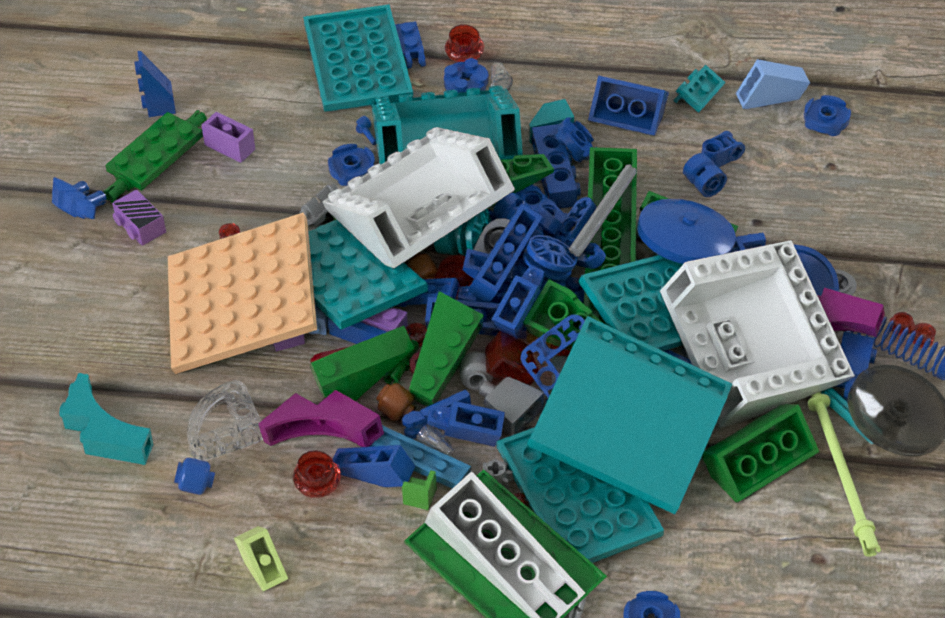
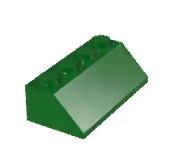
M781 404L705 450L702 458L711 478L735 502H740L820 451L800 406Z

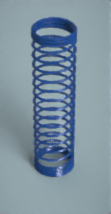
M887 317L883 318V324H881L882 326H880L881 328L877 334V337L883 330L887 321ZM894 320L889 322L878 345H875L877 337H874L873 345L875 348L880 346L881 351L888 349L889 355L895 353L896 358H903V362L910 360L911 366L917 364L918 369L925 367L926 373L932 371L933 377H937L942 381L945 380V356L938 367L937 374H934L935 367L945 352V345L940 349L933 367L927 371V365L938 347V342H935L932 346L925 364L919 367L920 360L927 351L931 338H928L923 345L918 360L912 363V358L922 343L923 334L918 337L911 356L906 360L905 353L911 346L916 336V331L911 333L900 356H897L898 349L908 334V327L902 332L896 349L893 352H890V347L900 332L901 324L896 326L889 345L885 349H883V342L890 334Z

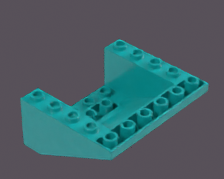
M491 86L489 90L480 91V88L466 89L467 92L458 93L457 90H447L442 95H435L434 92L421 93V97H412L411 94L399 95V99L391 100L387 96L377 97L376 101L371 102L379 164L381 165L388 161L387 157L391 154L407 149V145L410 142L423 139L427 136L426 133L436 127L489 138L500 160L513 159L515 155H523L520 109L506 88L503 89V86Z
M587 316L527 445L672 514H676L727 400L732 383Z

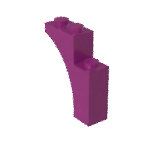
M824 288L821 296L818 295L819 301L834 331H852L877 337L885 315L883 304Z
M337 390L323 399L318 405L295 393L258 423L263 441L269 446L300 436L328 435L352 441L361 447H369L384 434L379 414Z

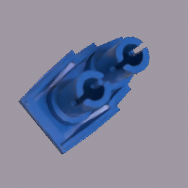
M56 177L53 178L52 203L75 218L95 219L96 208L106 204L105 200L107 199L104 192L100 190L88 195L89 186L85 181H79L71 185Z

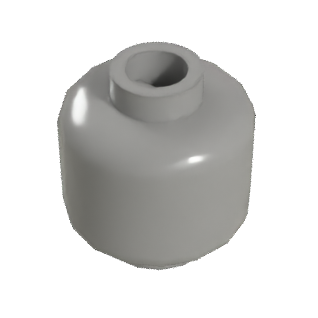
M473 352L463 357L460 363V379L463 385L471 390H479L485 381L492 382L493 365L491 359L486 354Z

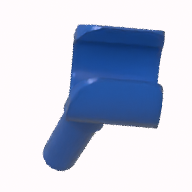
M362 116L356 121L358 124L356 125V131L359 134L363 133L371 144L375 145L376 139L369 130L372 126L371 121L368 117Z

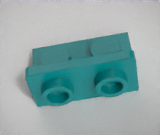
M705 64L700 71L695 69L688 76L687 79L690 81L688 84L684 81L675 91L678 95L673 101L677 103L683 98L699 113L726 82Z

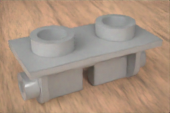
M335 184L326 185L316 194L320 203L313 197L301 207L299 213L305 214L308 225L314 224L316 226L327 218L325 214L328 211L322 201L328 198L329 193L338 189Z

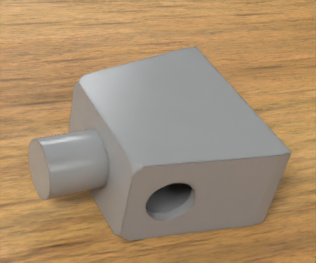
M510 377L505 378L497 386L485 381L479 389V394L485 397V408L505 412L502 431L508 436L520 433L544 409V392Z

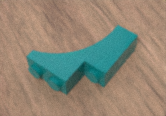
M78 373L75 382L70 384L66 402L61 404L59 415L62 417L65 429L81 431L80 442L83 443L84 451L87 455L145 465L154 445L150 428L122 422L104 411L92 396L89 375Z

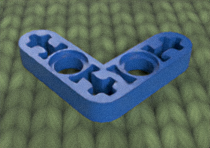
M589 197L579 199L563 220L562 228L552 238L560 240L570 247L596 210L597 206ZM576 225V227L572 231L568 232L573 226ZM590 242L581 256L577 257L576 265L595 269L604 262L606 255L597 244Z
M579 315L566 317L528 345L521 353L523 366L547 398L550 396L548 391L553 390L560 375L550 362V359L574 343L579 334L575 331L570 332L567 335L570 340L566 342L563 334L558 329L562 327L563 332L570 327L569 321L572 320L574 323L578 321L581 323L579 326V330H581L585 320ZM551 335H556L561 340L560 347L554 350L549 349L546 345V339ZM529 351L533 354L539 353L537 361L540 365L543 362H546L548 365L541 368L536 375L532 371L537 369L536 365L533 362H526L528 358L527 352ZM546 371L552 372L556 377L555 383L551 386L543 385L540 380L542 373Z

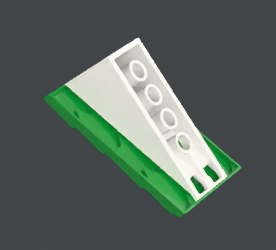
M484 469L477 476L471 471L431 507L425 522L404 540V543L432 570L437 572L485 618H564L607 577V575Z

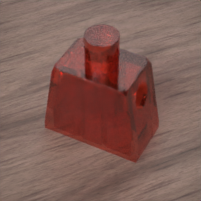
M499 331L485 348L487 374L502 381L510 377L530 386L534 379L521 362V353L528 345ZM531 351L527 352L528 358L526 362H533L536 365L537 369L532 370L536 375L539 369Z

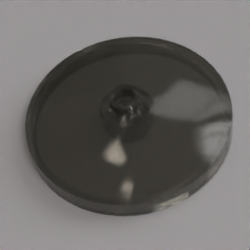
M877 365L861 372L853 382L848 393L850 415L864 436L877 446L902 456H922L936 450L945 440V399L939 390L920 374L900 366Z

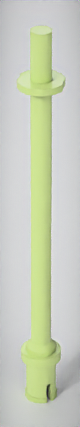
M818 392L811 395L812 398L808 400V408L811 411H817L856 521L853 527L856 537H859L864 555L867 557L875 556L877 552L881 551L874 534L876 528L874 523L865 517L827 411V407L830 405V398L828 395Z

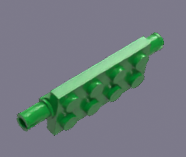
M196 110L187 120H183L170 112H166L105 165L106 171L116 178V181L103 191L106 199L113 203L125 191L129 192L134 187L142 191L203 137V131L199 127L207 120L206 115L202 111Z

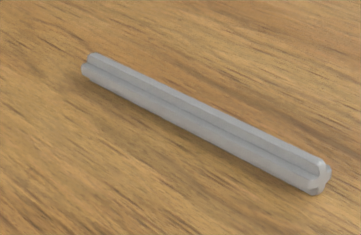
M626 165L569 248V252L574 254L575 257L581 256L636 175V168Z

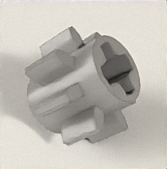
M497 459L488 463L484 462L483 469L508 489V481L512 480V471L508 470L507 462L503 463Z

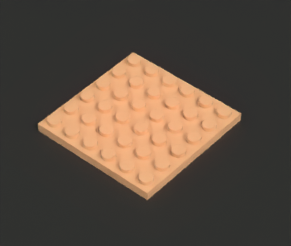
M304 213L168 256L171 369L175 374L317 330L308 223Z

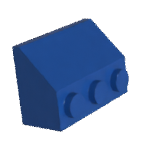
M598 75L588 121L655 136L664 115L669 92Z

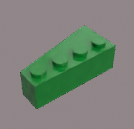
M440 291L438 292L409 387V392L415 396V401L426 407L437 403L463 357L482 329L484 321L483 314Z

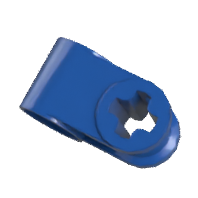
M724 131L711 139L705 140L702 144L701 153L707 154L716 166L721 167L739 159L745 151V145L742 142H737L730 131Z

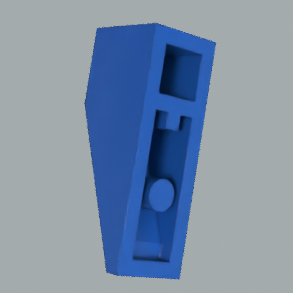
M401 445L338 448L327 469L332 473L381 487H402L404 481H409L416 466Z

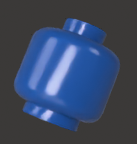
M186 458L183 463H178L174 483H178L180 491L202 495L206 487L212 488L215 472L210 471L211 466L207 461Z

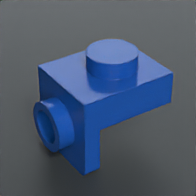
M764 233L736 237L732 252L765 246L766 238Z

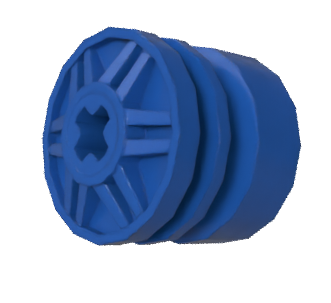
M536 235L529 239L527 248L523 251V258L519 260L512 278L514 279L515 275L522 277L530 265L545 272L540 292L548 279L565 287L567 278L571 276L572 269L577 264V257L570 253V247L560 240L550 236Z

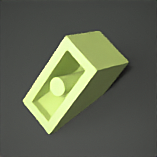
M257 526L234 538L244 563L262 591L288 579L267 529Z

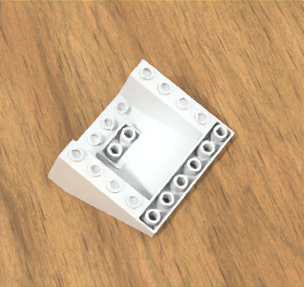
M439 127L433 128L426 133V137L410 142L407 145V149L391 154L387 157L388 161L381 165L376 164L367 170V174L351 179L348 182V186L342 190L336 189L328 194V198L322 202L326 210L384 265L395 268L515 190L489 138Z
M791 240L685 262L660 290L692 365L732 383L727 400L717 420L720 428L745 422L770 412L781 404L793 403L849 381L855 376Z

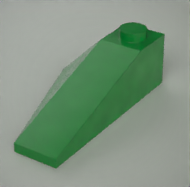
M544 154L515 155L513 159L500 160L515 189L511 193H517L554 173V168Z
M548 279L523 323L528 333L539 338L570 315H579L584 320L588 316L599 322L601 321L570 289ZM572 320L569 321L570 327L564 332L562 327L558 329L563 334L566 342L570 340L567 337L570 332H580L579 326L581 323L579 321L576 323ZM551 335L546 339V342L558 347L561 345V340L556 335ZM574 343L565 348V350L571 351Z
M403 325L311 362L309 367L323 399L337 390L352 400L357 401L413 351L414 347Z

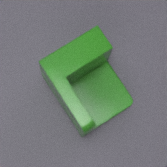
M430 470L427 480L411 477L409 482H403L402 496L404 505L429 510L437 490L436 471Z

